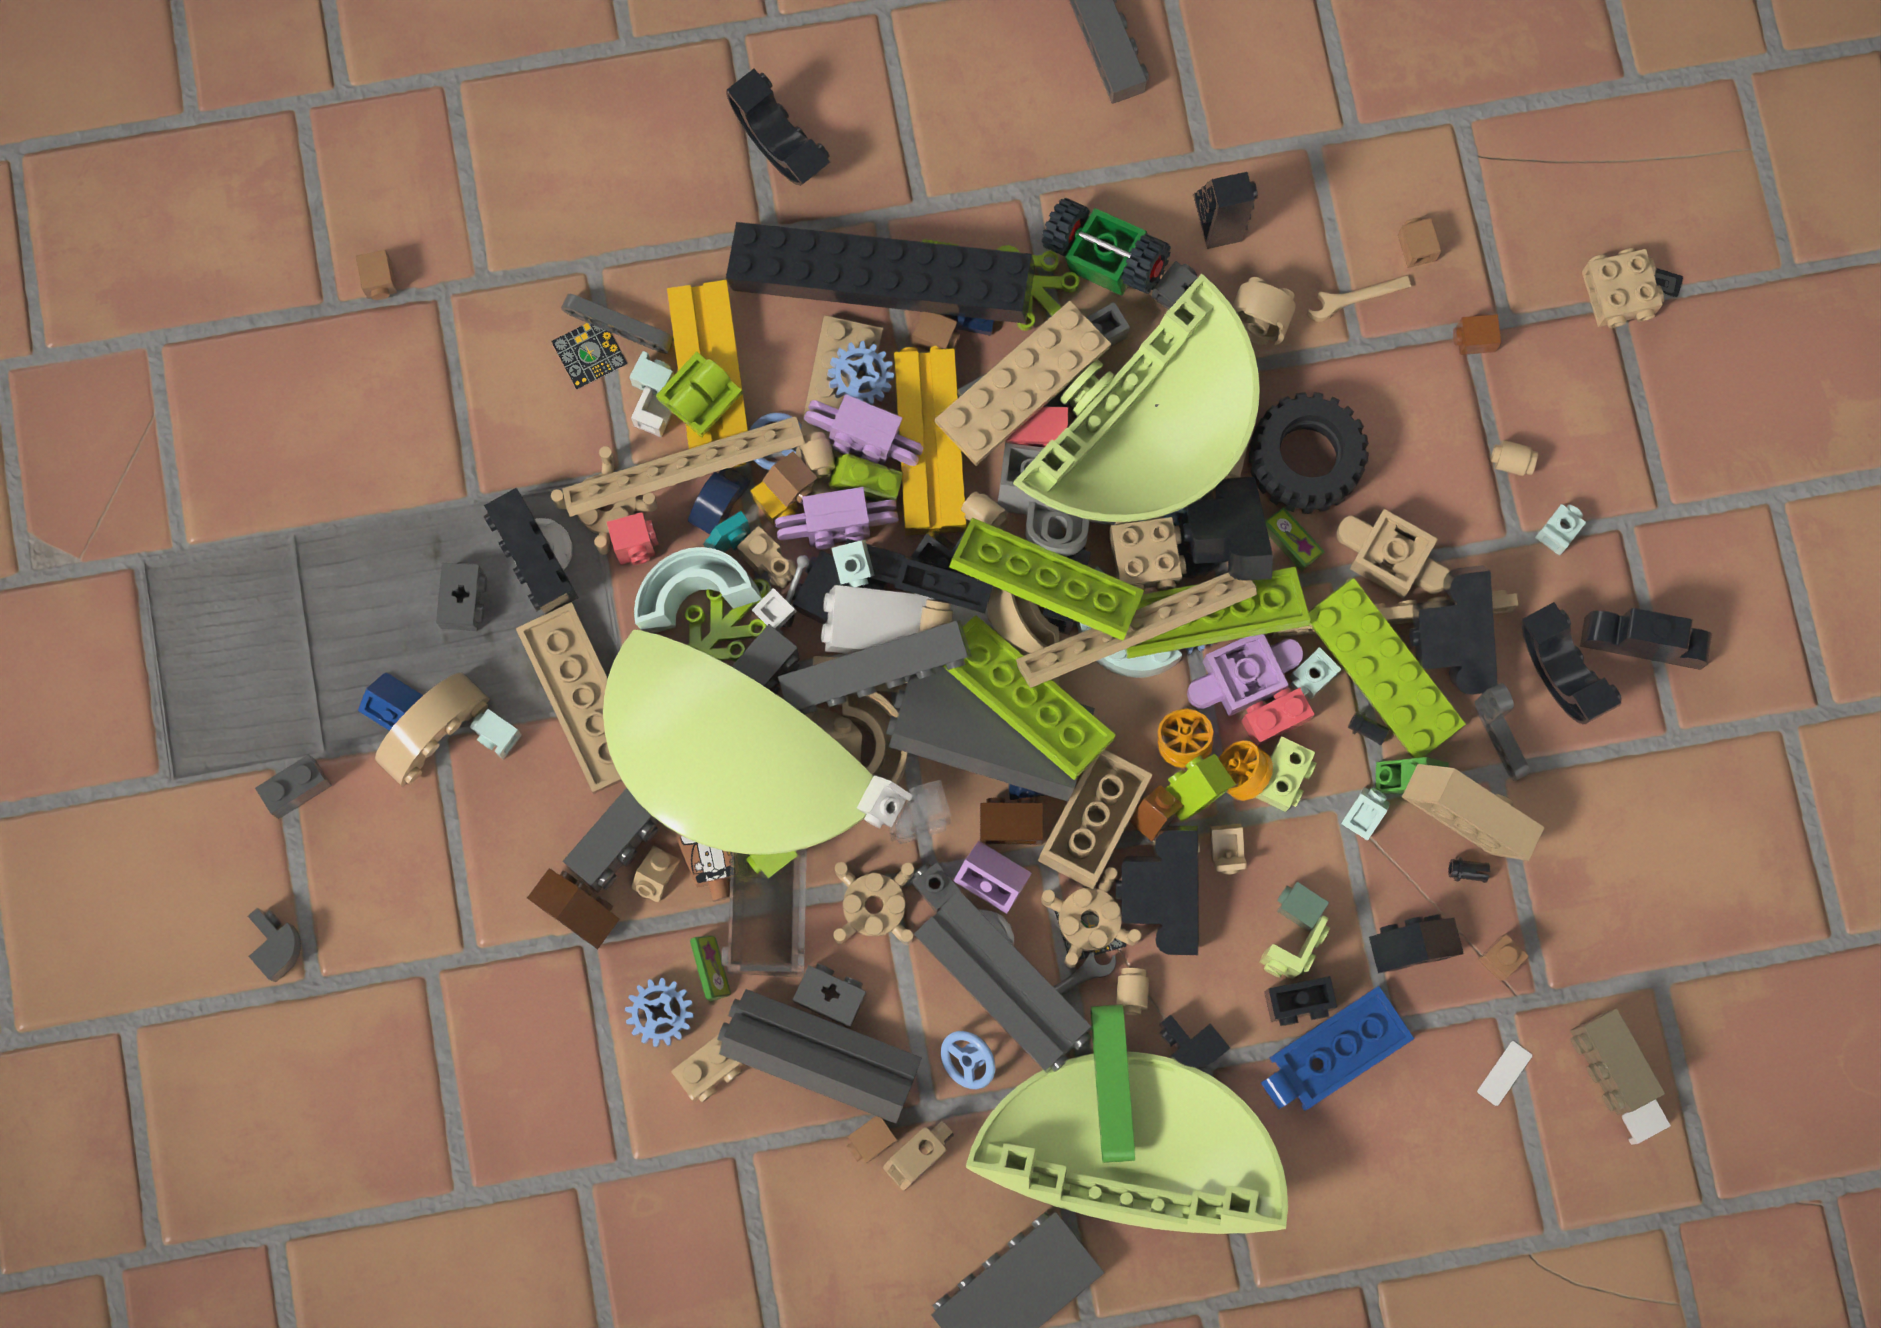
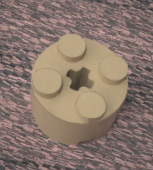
M1251 277L1247 283L1239 287L1232 307L1240 317L1251 342L1267 345L1268 340H1276L1274 345H1277L1284 340L1296 309L1295 302L1293 301L1295 295L1289 289H1278L1268 285L1263 279L1258 277Z

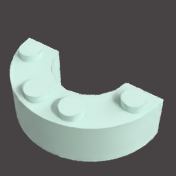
M688 548L675 552L661 560L644 578L635 600V624L642 631L653 634L676 627V613L680 604L687 596L698 590L712 589L721 592L733 609L762 600V597L753 579L728 554L712 548Z
M1098 566L1095 568V570L1104 573ZM1077 622L1078 633L1091 629V627ZM1124 649L1096 662L1118 675L1144 678L1161 674L1180 662L1182 653L1179 650L1127 659Z

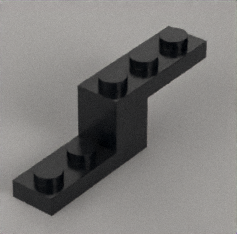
M847 538L845 544H849V543H853V542H857V541H856V540H853V539ZM867 544L875 575L870 578L894 584L895 588L985 614L993 585L968 575L937 567L935 563Z

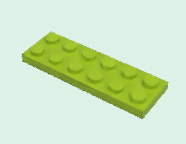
M973 517L949 566L1122 641L1127 634L1144 590Z
M1296 567L1272 571V579L1252 580L1256 585L1257 595L1126 648L1127 659L1309 626L1310 617ZM1196 585L1143 594L1136 610Z
M1354 578L1349 579L1308 611L1311 627L1412 758L1425 757L1466 725Z
M975 615L963 626L972 657L964 659L966 665L947 671L1075 780L1110 745L1116 735L1054 681L1048 680L1030 688L1017 666L1016 659L1023 657V655Z

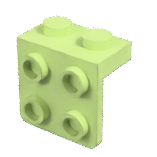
M1322 915L1306 938L1298 956L1274 944L1268 947L1259 961L1265 965L1264 970L1279 978L1283 974L1292 980L1299 974L1304 975L1305 972H1308L1316 957L1315 954L1311 953L1313 948H1317L1319 944L1323 943L1330 930V927L1326 926L1329 918Z

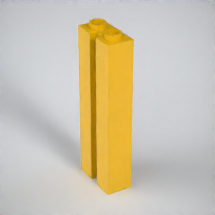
M727 280L703 283V286L696 287L685 285L667 288L678 371L697 351L706 360L710 359L721 367L730 377V380L743 392ZM743 394L703 437L699 436L685 424L689 449L748 431ZM745 462V463L736 465V466H734V467L744 466V465H746L747 463Z
M936 346L931 347L928 353H918V349L913 347L900 349V352H894L898 416L902 417L899 435L920 443L924 448L921 455H916L919 458L916 466H910L901 462L905 536L924 535L934 530L939 534L965 532L966 518L965 513L961 511L965 502L962 453L960 448L935 423V418L958 399L954 349H941Z

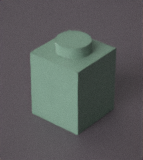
M1297 882L1292 888L1289 886L1285 887L1277 899L1281 903L1277 912L1309 932L1313 929L1329 902Z

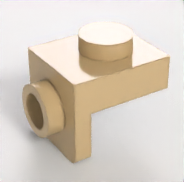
M1242 825L1210 826L1212 863L1217 872L1221 871L1223 874H1236L1239 870L1247 869V862L1244 857Z
M653 845L637 869L631 888L642 897L659 902L664 888L679 867L680 859Z

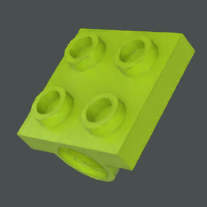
M696 351L656 394V398L699 436L703 437L743 392L730 380V377L721 367L710 359L706 360Z

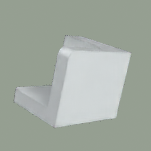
M646 386L631 419L635 427L662 437L673 412L657 400L656 396L653 395L652 389Z
M774 588L752 609L766 625L770 624L781 634L783 632L780 628L797 612Z
M1656 1099L1633 1112L1622 1115V1119L1632 1135L1628 1139L1631 1145L1638 1144L1671 1126Z

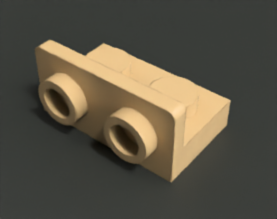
M718 1035L671 1071L693 1102L698 1099L701 1102L706 1101L717 1092L715 1086L725 1079L729 1083L742 1073L740 1069L743 1065L742 1063L719 1055L722 1042L717 1040Z

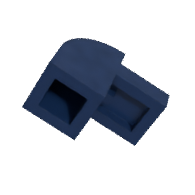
M731 468L720 470L719 473L714 472L700 491L689 515L688 522L710 534L715 526L729 518L734 503L748 489L751 480Z

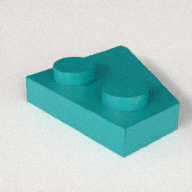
M740 511L715 526L710 533L711 535L703 543L704 547L726 552L730 548L736 550L737 546L751 533L748 520L743 512Z

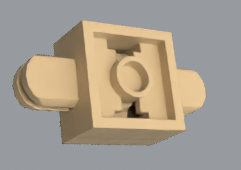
M1385 509L1378 517L1374 526L1356 516L1344 518L1338 526L1336 532L1337 540L1358 552L1350 570L1402 599L1408 593L1413 583L1433 594L1444 589V578L1450 571L1446 566L1428 557L1438 540L1436 537Z

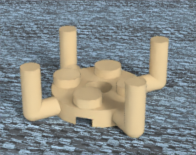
M604 446L599 450L602 459V474L587 478L583 482L614 473L615 460L609 447ZM558 489L553 490L551 498L558 509H567L562 491ZM648 492L643 495V499L632 497L619 501L607 512L597 508L577 515L583 525L593 533L598 534L594 543L598 552L605 555L610 551V534L606 522L634 515L636 511L654 512L658 504L654 494Z
M838 862L835 865L836 875L848 887L843 899L844 915L848 923L834 931L835 942L843 944L855 932L866 936H883L892 932L904 945L911 944L913 933L905 929L901 924L905 913V897L901 888L913 877V865L911 863L903 864L901 871L893 879L878 873L867 874L857 879L847 869V865L844 862ZM871 897H878L884 904L883 909L877 914H871L865 908L866 901Z
M1108 867L1105 870L1097 889H1079L1068 896L1065 901L1056 898L1052 890H1045L1042 894V904L1059 912L1060 930L1066 941L1071 945L1064 961L1067 968H1074L1082 951L1089 952L1102 949L1111 944L1115 938L1134 946L1141 938V933L1138 930L1128 931L1121 927L1120 907L1109 895L1117 876V871L1113 867ZM1088 911L1094 912L1099 918L1098 925L1094 928H1086L1081 922L1083 913Z

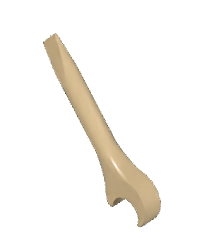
M1404 276L1349 293L1330 294L1319 292L1317 299L1322 302L1323 308L1320 311L1309 309L1307 315L1314 321L1323 322L1350 304L1409 288L1411 284L1408 276Z

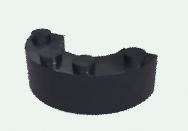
M753 68L726 90L729 104L748 136L769 162L789 181L801 186L830 163L828 160L830 155L821 143L816 144L812 139H808L798 126L794 127L789 122L787 111L774 98L771 81L764 73L761 72L759 74Z
M1555 602L1522 619L1524 641L1538 674L1558 705L1577 723L1587 724L1619 707L1622 698L1618 689L1613 684L1609 685L1605 677L1599 679L1593 670L1590 671L1586 667L1582 652L1573 643L1571 621L1568 614L1563 609L1559 610Z

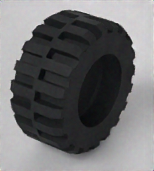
M1306 392L1296 393L1294 399H1290L1289 396L1280 399L1278 405H1272L1266 411L1264 417L1260 419L1250 443L1249 463H1252L1250 471L1252 477L1259 480V490L1262 494L1268 492L1271 495L1270 501L1275 505H1278L1280 501L1286 504L1285 510L1294 512L1295 508L1302 509V514H1312L1314 509L1324 512L1329 510L1331 505L1337 506L1342 503L1346 496L1350 495L1357 486L1368 462L1369 452L1366 451L1369 444L1368 437L1365 434L1362 435L1364 426L1361 420H1354L1352 418L1354 411L1349 406H1346L1344 409L1338 406L1339 399L1332 396L1330 401L1323 399V393L1314 392L1312 397H1307ZM1302 429L1313 430L1322 434L1330 441L1336 453V463L1333 469L1328 474L1320 477H1306L1295 473L1286 465L1281 456L1280 447L1284 437L1290 432Z

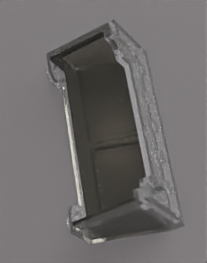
M807 848L796 850L798 856L769 878H767L763 871L757 874L746 860L750 856L749 854L731 852L728 947H722L721 965L728 966V974L803 978Z

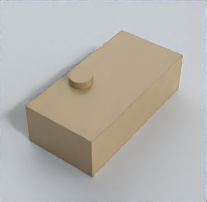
M1104 750L1084 770L1038 861L1084 886L1094 889L1153 774Z
M1417 764L1402 798L1491 855L1529 861L1544 830L1542 825L1514 808L1512 800L1499 794H1493L1455 768Z

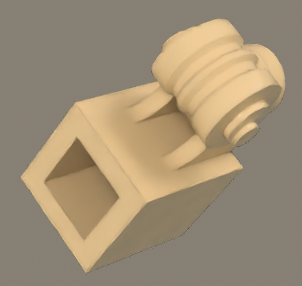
M759 525L737 546L739 556L760 576L765 571L769 573V581L772 585L780 586L784 589L788 585L787 583L792 581L797 569L795 562L782 556L780 546Z

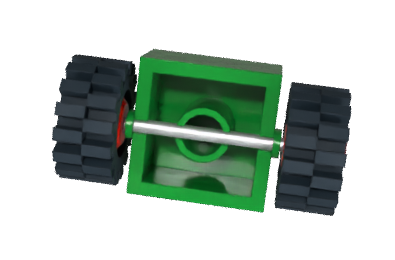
M1068 198L1061 199L1059 204L1054 206V212L1051 211L1049 214V221L1045 223L1046 229L1043 230L1042 234L1044 236L1042 238L1043 247L1064 256L1070 272L1123 296L1128 286L1146 294L1155 289L1156 283L1160 282L1161 274L1164 275V268L1169 262L1167 260L1171 253L1169 243L1147 234L1146 230L1094 208L1089 216L1090 210L1088 207Z

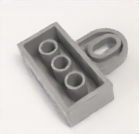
M1005 443L998 505L1009 513L1027 515V541L1067 557L1078 553L1085 546L1089 522L1116 525L1115 522L1085 519L1064 513L1043 504L1015 486L1013 482L1044 447ZM1051 525H1061L1066 530V536L1063 539H1053L1048 535V527Z

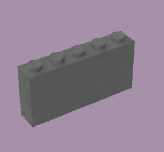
M1045 1211L1031 1223L1035 1229L1026 1236L1020 1232L1007 1243L1010 1249L1000 1257L996 1252L982 1263L985 1270L977 1277L970 1273L959 1282L957 1286L960 1288V1291L950 1298L946 1293L932 1305L935 1311L931 1316L941 1328H1039L1102 1276L1104 1272L1056 1212L1049 1215Z

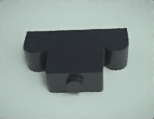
M1255 477L1224 479L1216 486V499L1197 500L1187 506L1186 523L1182 525L1183 540L1190 544L1194 563L1228 561V573L1234 579L1243 581L1272 579L1273 553Z
M1482 565L1456 568L1447 573L1443 586L1445 592L1451 598L1449 600L1415 603L1412 608L1414 628L1409 630L1411 646H1415L1416 660L1424 669L1451 667L1449 671L1451 682L1461 692L1470 695L1483 694L1487 689L1498 685L1491 571Z
M1631 608L1623 616L1613 612L1597 610L1591 611L1584 617L1580 647L1701 670L1708 664L1712 633L1702 629L1691 628L1693 620L1689 618Z
M1167 826L1160 830L1156 838L1155 850L1158 856H1126L1122 863V880H1116V899H1122V921L1124 923L1160 924L1155 938L1156 945L1160 951L1168 955H1198V826Z

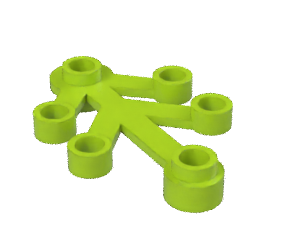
M1004 245L997 249L1000 251L1019 252L1017 248L1010 245ZM1046 251L1042 255H1032L1035 267H1042L1045 271H1053L1058 266L1059 258L1053 251ZM1051 257L1055 260V263L1047 265L1044 259ZM1067 272L1063 276L1034 275L1027 317L1031 319V323L1028 325L1017 323L1018 328L1023 331H1029L1034 327L1035 316L1032 313L1033 297L1051 316L1060 310V305L1043 288L1063 289L1069 293L1074 292L1079 285L1078 276L1073 272ZM1071 278L1075 281V284L1067 286L1064 281Z
M764 579L753 580L757 587L763 586L760 592L763 599L772 590L770 584ZM707 589L706 595L711 601L710 633L702 640L701 624L705 620V613L698 605L689 606L685 611V617L689 622V644L687 645L720 661L732 660L736 662L746 651L745 646L741 642L734 641L727 648H712L719 641L756 639L760 633H754V629L762 626L763 631L767 626L761 619H755L745 626L735 625L761 600L734 608L723 618V601L725 598L721 593L717 597H712V593L715 590ZM694 612H700L696 619H691V615ZM736 648L742 649L740 654L732 655Z

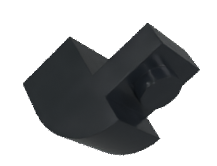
M1169 1015L1159 1024L1162 1028L1159 1034L1170 1047L1175 1044L1178 1048L1169 1058L1184 1066L1197 1069L1206 1067L1230 1049L1229 1045L1211 1023L1192 1039H1190L1172 1015Z

